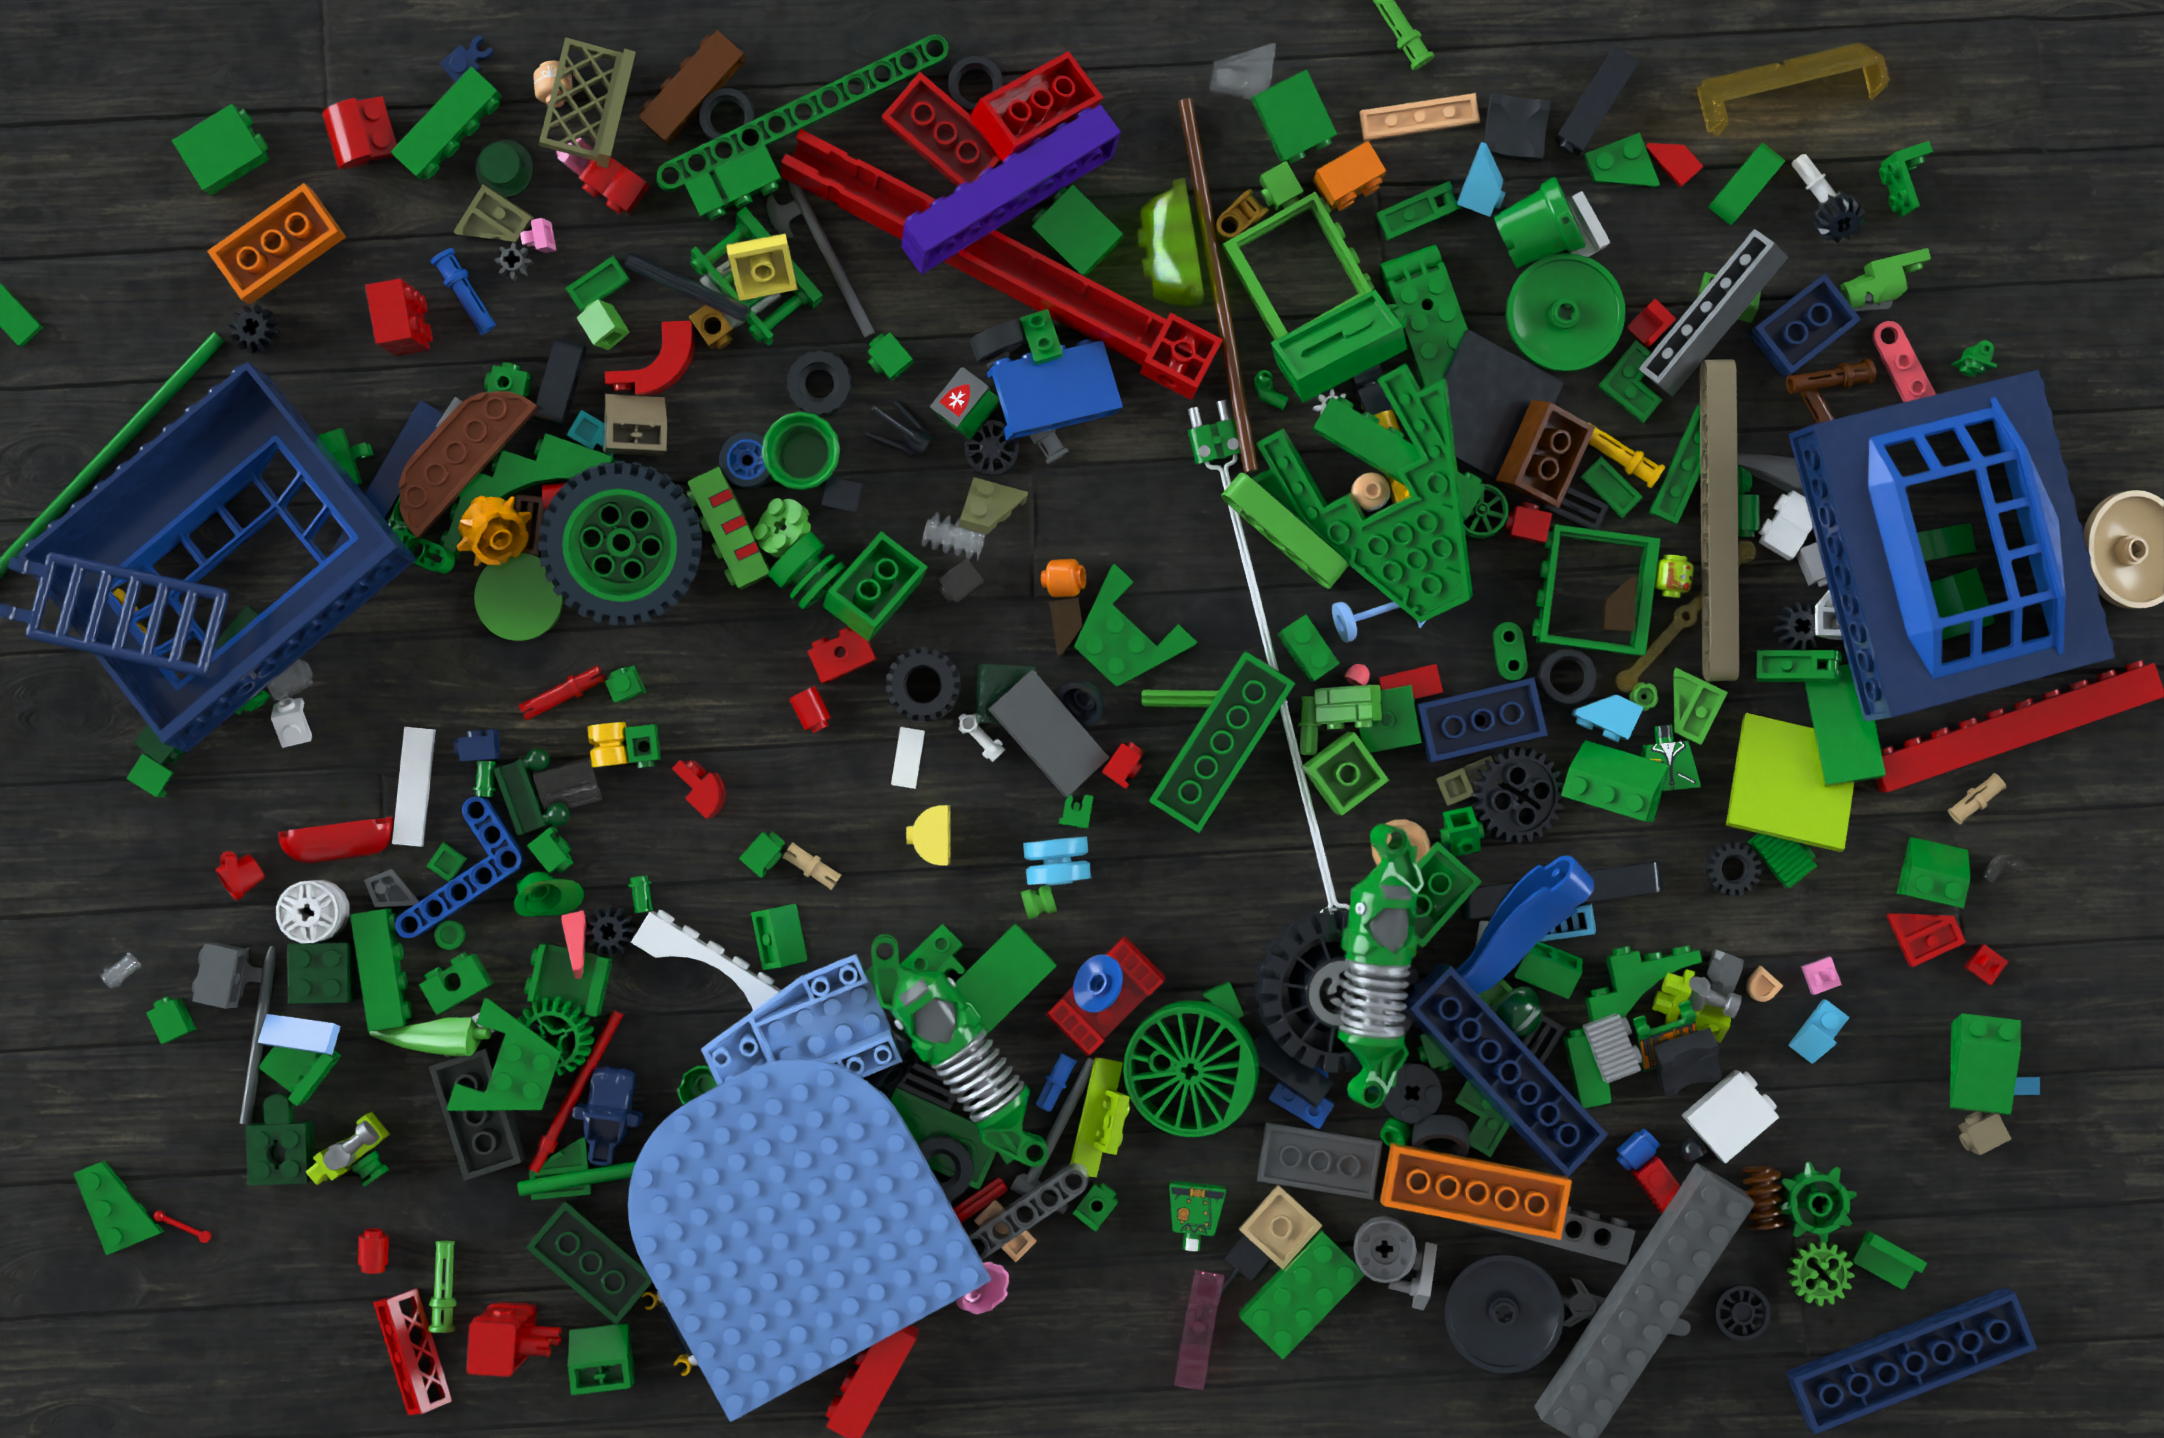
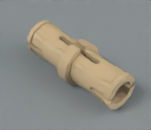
M1993 773L1977 788L1969 789L1967 796L1952 808H1949L1950 816L1958 824H1962L1964 820L1979 808L1983 810L1987 807V802L2004 790L2006 784L1997 774Z
M793 842L782 857L803 870L805 876H812L830 890L834 888L837 884L836 882L842 876V874L837 873L822 863L820 857L817 855L813 857Z

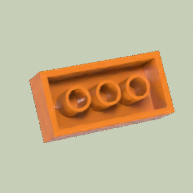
M303 183L207 252L240 299L251 305L345 239L346 236L315 192Z

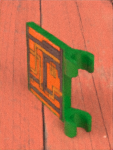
M1690 1000L1678 1004L1681 1020L1650 1029L1644 1015L1633 1019L1639 1051L1643 1060L1641 1065L1644 1072L1656 1069L1654 1045L1660 1044L1664 1040H1672L1688 1035L1692 1031L1697 1030L1695 1021L1697 1015L1692 1010Z

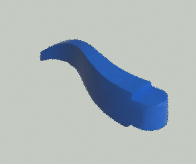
M1568 855L1557 858L1545 867L1541 865L1536 866L1504 898L1486 926L1472 954L1456 972L1477 994L1493 987L1548 932L1577 913L1576 907L1585 902L1594 889L1593 878L1573 857ZM1419 982L1418 984H1414V989H1415L1421 982Z

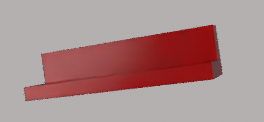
M415 1288L394 1297L383 1298L373 1302L407 1414H423L451 1402V1395L431 1332L428 1331L429 1324L418 1289ZM407 1298L411 1299L414 1309L410 1318L402 1314L399 1301ZM413 1326L420 1329L422 1334L418 1346L412 1343L409 1337ZM421 1355L428 1357L431 1363L427 1374L420 1371L418 1366ZM430 1383L438 1386L441 1398L430 1403L427 1390Z

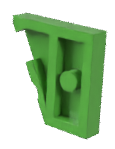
M1675 668L1674 733L1701 746L1728 692Z

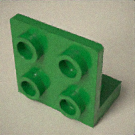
M1929 141L1897 151L1880 163V178L1883 184L1888 186L1890 192L1889 204L1894 213L1897 212L1898 218L1904 217L1920 207L1909 171L1925 163L1924 158L1933 152Z
M274 1046L259 1065V1068L292 1094L288 1100L299 1106L308 1101L342 1055L333 1050L332 1055Z

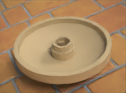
M2139 490L2120 492L2105 498L2092 511L2083 531L2085 547L2091 557L2090 565L2093 577L2098 583V593L2108 602L2127 609L2147 608L2163 602L2164 500L2152 493Z

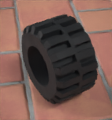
M924 647L914 648L905 654L902 653L890 666L891 669L889 674L887 673L886 691L891 704L906 718L918 722H931L944 717L958 702L961 690L959 672L954 663L940 651ZM923 667L934 670L941 680V690L938 696L932 701L925 703L912 699L906 688L908 676L914 670Z

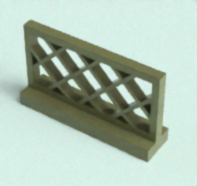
M565 37L539 146L597 161L596 166L608 169L636 52L624 49V52L621 53ZM569 48L582 51L586 59L573 65L567 56ZM603 57L615 60L614 68L604 73L595 62ZM565 63H566L567 66L569 67V68L566 69V70H564ZM590 64L598 76L585 82L577 70ZM573 73L580 85L567 91L561 79ZM602 81L608 93L596 99L589 87ZM584 90L591 102L578 108L571 96ZM566 99L573 112L560 117L554 107L555 104ZM605 102L604 109H603L600 104H602V103ZM595 107L601 115V120L590 125L582 113ZM552 115L555 118V121L551 122ZM577 116L585 128L572 135L565 122ZM557 126H560L567 138L559 142L547 139L548 131ZM597 128H599V129H598V133H597V135H596V133L594 132V130L597 129ZM589 133L595 142L594 150L581 148L576 139Z

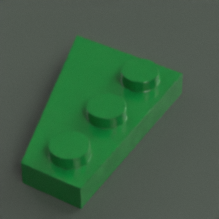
M105 1161L73 1173L106 1255L164 1232L158 1223L155 1224L149 1217L141 1203L138 1204L127 1191L126 1185Z

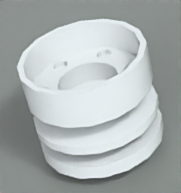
M326 880L302 881L289 886L281 894L276 906V920L281 931L290 939L300 943H315L337 936L345 928L350 916L349 902L345 892L336 884ZM310 907V910L315 913L314 916L309 917V914L304 913V909Z

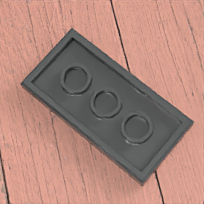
M1030 670L988 709L1064 797H1068L1109 759L1108 755L1034 670Z
M1266 1122L1257 1181L1374 1200L1383 1141Z

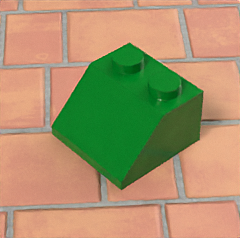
M1909 837L1897 894L1947 906L1964 908L1970 883L1968 850Z

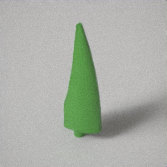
M472 1017L442 1018L421 1024L370 1031L369 1034L387 1043L411 1050L449 1056H470L477 1050L481 1039H489L491 1037V1029L488 1027H478Z

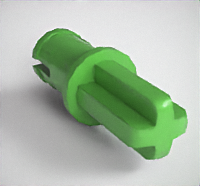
M1303 696L1301 699V723H1298V726L1301 727L1300 754L1313 756L1317 754L1318 728L1322 724L1316 722L1315 697Z

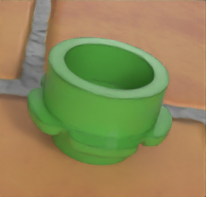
M1637 683L1629 694V700L1642 706V711H1647L1650 707H1655L1658 702L1657 689L1650 683ZM1646 694V699H1642L1641 695Z

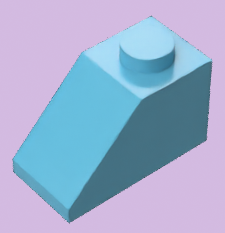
M1481 142L1460 192L1457 205L1490 217L1494 207L1500 208L1506 192L1501 191L1503 178L1486 143Z

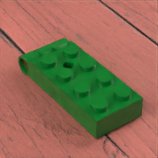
M1436 244L1379 264L1392 304L1399 305L1405 312L1407 322L1403 329L1404 336L1422 388L1443 378L1464 331L1468 330ZM1428 301L1431 304V310H1424L1422 302Z

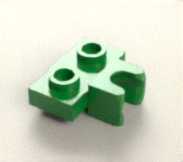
M944 924L937 928L900 964L902 967L913 970L941 971L946 977L952 970L961 975L968 971L954 957L964 945Z

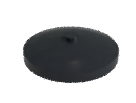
M1495 1253L1475 1259L1456 1275L1446 1294L1444 1317L1448 1335L1455 1348L1465 1359L1487 1371L1515 1373L1537 1365L1554 1349L1563 1329L1564 1307L1556 1283L1540 1265L1521 1255Z

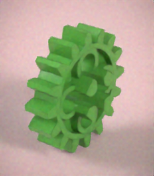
M1819 1240L1816 1247L1809 1241L1807 1242L1808 1249L1806 1251L1800 1247L1797 1248L1800 1254L1798 1258L1790 1257V1260L1795 1263V1267L1787 1268V1272L1794 1275V1278L1789 1280V1284L1798 1286L1795 1293L1798 1296L1805 1294L1804 1300L1808 1303H1811L1815 1298L1818 1306L1823 1305L1824 1299L1833 1305L1834 1296L1837 1295L1843 1299L1845 1296L1842 1289L1852 1288L1847 1283V1278H1854V1274L1847 1271V1268H1850L1853 1263L1850 1260H1843L1847 1253L1844 1250L1837 1251L1836 1244L1831 1242L1827 1247L1826 1242L1823 1243L1822 1240ZM1810 1257H1814V1263L1823 1269V1273L1827 1277L1835 1281L1832 1288L1828 1289V1283L1818 1277V1272L1812 1267L1807 1266V1260ZM1835 1258L1836 1264L1830 1268L1828 1261ZM1807 1279H1813V1285L1806 1287Z

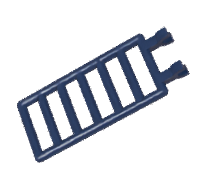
M57 552L48 553L45 564L11 557L9 569L15 570L17 573L41 577L31 611L0 604V617L6 620L27 623L25 632L27 638L193 676H207L229 598L227 590ZM57 565L73 568L56 632L40 629ZM85 571L101 574V578L83 639L69 636L68 632ZM115 577L128 580L129 585L113 643L110 645L96 642L113 578ZM141 585L156 586L158 589L141 651L124 648ZM170 590L186 593V597L168 658L155 655L153 652ZM201 596L215 599L198 664L182 661V656L198 597Z

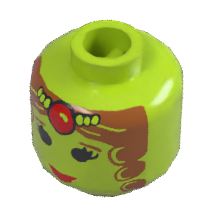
M1664 555L1663 559L1658 560L1654 587L1662 590V596L1680 598V592L1691 590L1693 565L1687 562V557Z

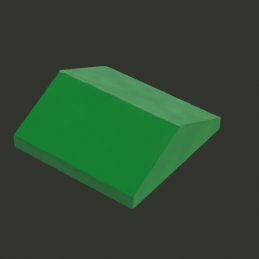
M1977 567L1930 582L1939 618L1989 606ZM1993 615L1985 616L1982 619V627L1995 623ZM1970 621L1944 627L1942 629V640L1970 632Z

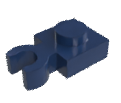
M481 35L476 36L472 40L467 51L460 45L439 63L455 83L471 66L479 73L482 68L477 62L487 60L493 56L494 51L491 47L487 48L484 52L478 51L479 45L485 41Z

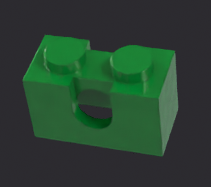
M464 952L451 959L452 966L442 971L438 967L424 975L426 981L419 985L436 1015L446 1012L493 985L477 954L468 956ZM452 973L458 974L461 980L459 989L452 988L448 982V978Z

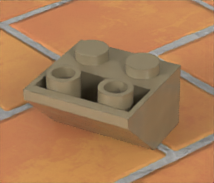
M605 394L604 453L663 456L667 446L665 397Z

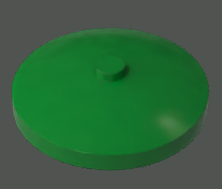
M1554 254L1534 262L1516 280L1507 300L1506 321L1515 346L1528 360L1547 370L1574 372L1596 364L1616 345L1624 327L1625 302L1616 279L1600 263L1579 254Z

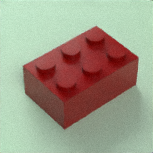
M401 278L365 285L375 343L394 356L430 350L429 342L433 341L430 325L425 324L424 313L428 312L425 296H420V292Z

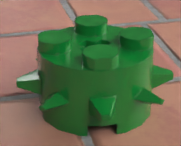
M1806 1162L1805 1172L1795 1175L1792 1179H1782L1781 1182L1785 1187V1191L1783 1194V1205L1778 1208L1782 1209V1214H1787L1794 1222L1793 1236L1797 1238L1806 1231L1818 1234L1822 1242L1825 1243L1828 1240V1233L1837 1230L1840 1227L1839 1225L1851 1226L1852 1222L1846 1214H1849L1850 1200L1855 1198L1857 1193L1847 1191L1839 1183L1841 1169L1835 1167L1824 1174L1816 1171L1811 1162ZM1815 1197H1819L1821 1201L1816 1203L1817 1207L1815 1208L1812 1206V1201H1814Z

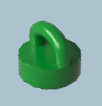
M1391 1117L1382 1127L1380 1136L1389 1147L1391 1143L1406 1146L1412 1136V1130L1406 1122Z

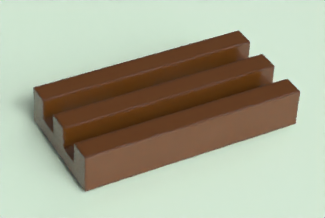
M516 494L515 511L522 512L523 501L528 502L527 512H530L532 518L525 524L529 537L521 553L540 557L541 550H538V542L541 534H539V530L545 513L542 497ZM535 503H539L533 549H529Z

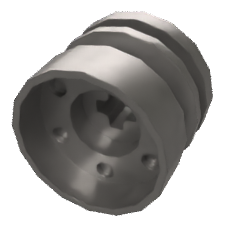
M1388 1216L1371 1218L1362 1224L1355 1235L1353 1249L1356 1263L1363 1274L1374 1281L1383 1283L1398 1281L1407 1275L1415 1264L1417 1254L1415 1239L1408 1227L1396 1218ZM1382 1240H1387L1388 1245L1393 1246L1392 1250L1387 1251V1255H1382L1380 1250H1376V1246H1380Z

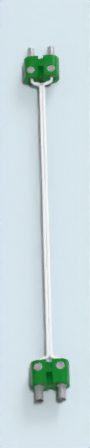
M1227 400L1217 402L1221 421L1215 424L1203 426L1198 407L1188 409L1193 427L1188 430V435L1196 465L1205 464L1211 470H1219L1224 490H1226L1231 484L1228 468L1236 463L1237 455H1241L1235 418L1231 419ZM1233 457L1232 461L1225 464L1224 470L1221 466L1210 464V462ZM1229 506L1268 665L1279 671L1240 515ZM1285 699L1280 707V712L1329 902L1326 908H1332L1334 904L1338 908L1350 909L1348 904H1339L1336 899L1305 773L1301 768L1302 761Z

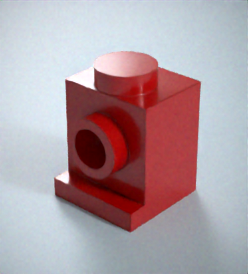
M1131 742L1128 746L1122 743L1102 773L1126 789L1129 784L1125 779L1127 776L1133 779L1140 770L1142 764L1138 761L1144 754V751Z

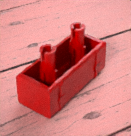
M492 1303L487 1307L486 1311L480 1316L475 1317L470 1324L467 1372L478 1375L511 1376L530 1355L549 1357L551 1352L549 1345L560 1346L561 1336L559 1334L562 1333V1328L536 1326L537 1307L535 1304Z

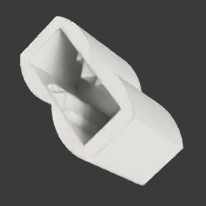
M1794 490L1787 495L1782 494L1774 505V509L1777 510L1772 520L1767 518L1760 528L1761 531L1758 532L1762 535L1759 540L1760 544L1788 561L1795 557L1808 533L1813 528L1806 499Z

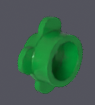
M1738 466V493L1743 495L1751 489L1752 475L1744 466Z

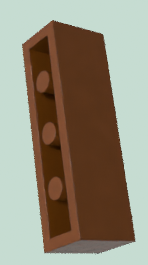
M718 30L713 35L710 33L704 37L699 44V51L693 57L689 55L685 58L679 67L681 69L674 78L669 77L660 87L661 92L654 100L651 98L646 101L640 109L641 114L639 118L641 122L667 146L697 116L702 101L709 93L721 89L746 62L744 53Z

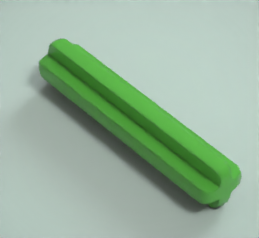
M1143 690L1141 702L1143 706L1209 707L1219 691Z

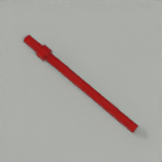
M615 1010L612 1011L547 1134L542 1135L537 1144L539 1148L528 1167L530 1170L539 1173L549 1153L554 1152L558 1144L556 1140L624 1016L623 1014Z

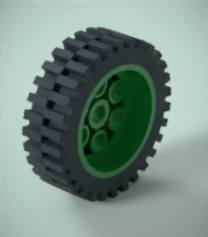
M616 461L609 464L604 462L600 463L599 466H591L584 469L580 474L573 476L556 493L546 509L543 523L540 525L539 534L541 536L538 542V550H541L540 562L542 567L545 566L547 581L553 583V591L557 596L561 594L565 598L564 603L569 608L573 605L579 609L578 614L584 617L586 614L593 616V621L601 623L602 620H607L609 625H618L619 622H626V625H632L637 620L645 622L651 620V617L656 614L660 616L666 612L668 607H673L679 601V598L687 592L699 566L702 553V529L699 525L698 513L693 509V503L683 493L684 489L679 484L675 485L671 481V477L667 474L662 475L658 473L654 467L649 466L647 468L641 466L642 463L633 462L630 464L625 463V461ZM611 506L616 508L619 518L616 521H607L602 514L605 507ZM636 511L645 512L648 516V523L643 526L636 525L632 520V514ZM587 530H596L600 534V542L589 544L584 538V533ZM618 534L626 535L630 540V546L625 549L618 548L614 544V537ZM653 538L657 540L660 549L655 553L647 552L643 547V542L646 539ZM600 557L608 558L612 563V568L606 572L600 571L596 567V559ZM628 562H637L641 566V573L637 576L629 575L625 570V565Z

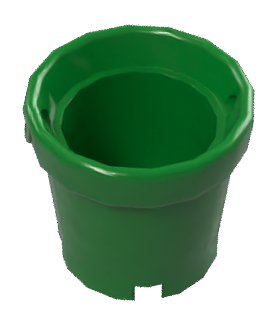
M1552 177L1541 184L1540 190L1494 215L1498 230L1516 268L1565 250L1573 252L1586 247L1585 240L1556 177Z
M805 412L787 414L774 422L764 436L762 447L765 468L773 479L787 488L799 490L817 487L829 479L838 465L840 454L838 436L829 423L815 414Z

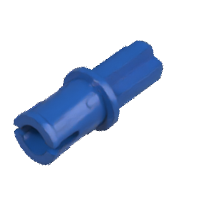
M1061 1052L1050 1076L1046 1075L1047 1081L1036 1101V1105L1039 1108L1049 1112L1052 1110L1061 1090L1067 1087L1065 1083L1074 1065L1077 1063V1060Z

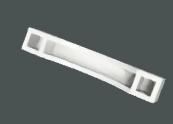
M659 910L658 913L655 911L649 912L631 943L655 958L667 956L689 957L704 961L720 969L733 979L744 992L753 1011L781 991V989L773 985L775 981L773 978L763 972H759L756 975L748 970L750 965L737 956L733 960L723 954L725 949L713 941H709L706 944L698 939L700 934L686 925H684L683 929L672 923L675 918L662 910Z

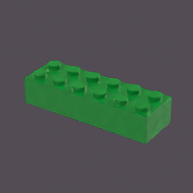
M1245 650L1154 791L1149 802L1200 833L1295 685V681Z

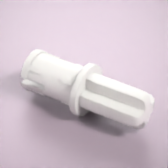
M1806 154L1800 155L1791 163L1792 167L1806 183V190L1810 189L1820 202L1827 201L1828 194L1833 197L1837 195L1825 180V173L1821 174Z

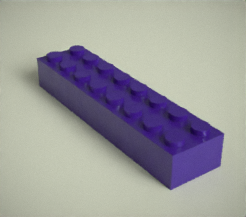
M1101 104L1094 109L1086 108L1077 115L1076 120L1069 124L1064 122L1058 125L1051 135L1044 139L1042 137L1035 139L1029 144L1028 149L1020 154L1014 152L1009 155L1002 165L997 168H987L974 182L970 183L967 181L961 184L951 196L947 198L944 196L940 197L923 213L918 211L910 215L904 224L902 249L920 274L926 273L1113 158L1121 134L1120 130Z

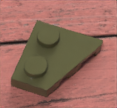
M483 184L455 228L454 233L520 242V233L528 229L534 217L489 186Z
M974 477L963 508L959 527L983 534L990 533L996 528L997 523L1004 521L1011 515L1012 510L1016 506L1026 503L1028 492Z

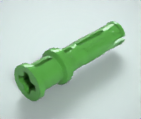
M1373 0L1398 39L1397 47L1399 50H1403L1411 61L1410 67L1412 70H1417L1430 62L1435 55L1427 50L1420 39L1421 33L1416 29H1412L1394 0Z
M436 1241L434 1297L429 1301V1306L432 1307V1325L428 1326L429 1332H455L453 1307L456 1306V1300L452 1297L455 1241ZM444 1258L446 1259L445 1283L442 1282ZM442 1290H445V1297H442ZM441 1310H444L443 1322H441Z

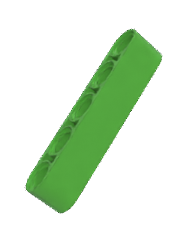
M1239 473L1222 493V499L1233 510L1323 587L1330 589L1349 566L1342 556L1248 475Z

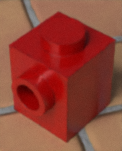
M1522 502V506H1516L1513 508V512H1508L1504 529L1509 530L1507 537L1538 544L1545 543L1552 513L1540 511L1539 505Z

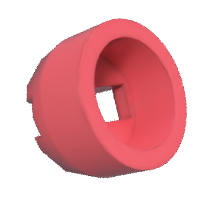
M1355 664L1347 670L1344 679L1353 686L1367 685L1370 673L1365 665Z

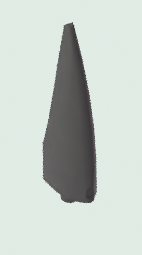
M1737 453V468L1738 466H1744L1745 469L1751 472L1752 476L1764 480L1786 493L1794 490L1805 497L1795 458Z

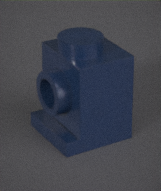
M484 730L467 731V737L454 739L455 755L459 756L460 761L464 762L501 759L499 730H487L488 736H485Z

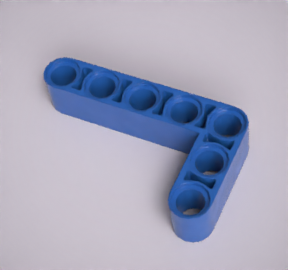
M472 797L467 799L462 806L463 817L489 856L398 916L395 928L400 936L414 938L424 934L524 867L526 855L489 799L485 797ZM476 802H480L484 806V814L481 818H476L472 814V806ZM493 826L497 827L501 833V837L496 843L491 842L488 838V831ZM508 851H512L517 857L516 864L511 868L504 862V855ZM484 867L488 868L492 873V879L488 884L483 883L479 878L480 870ZM458 884H463L467 889V896L464 900L458 899L455 895V888ZM434 900L439 901L443 907L442 913L439 916L433 915L430 910V905ZM409 916L414 917L418 922L415 932H410L406 928V920Z

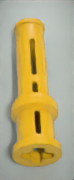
M1595 427L1588 442L1608 457L1623 465L1626 473L1629 475L1633 473L1647 482L1649 488L1653 487L1665 468L1664 465L1658 466L1644 457V452H1639L1638 450L1634 452L1597 427Z

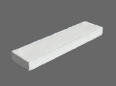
M404 727L392 844L424 846L436 730Z

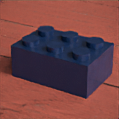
M1824 273L1747 333L1784 379L1857 324L1861 318Z

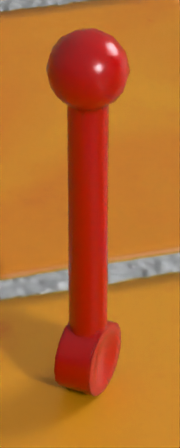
M158 1210L153 1215L156 1222L164 1221L197 1236L202 1243H207L211 1240L212 1235L209 1231L201 1232L165 1216L163 1211Z

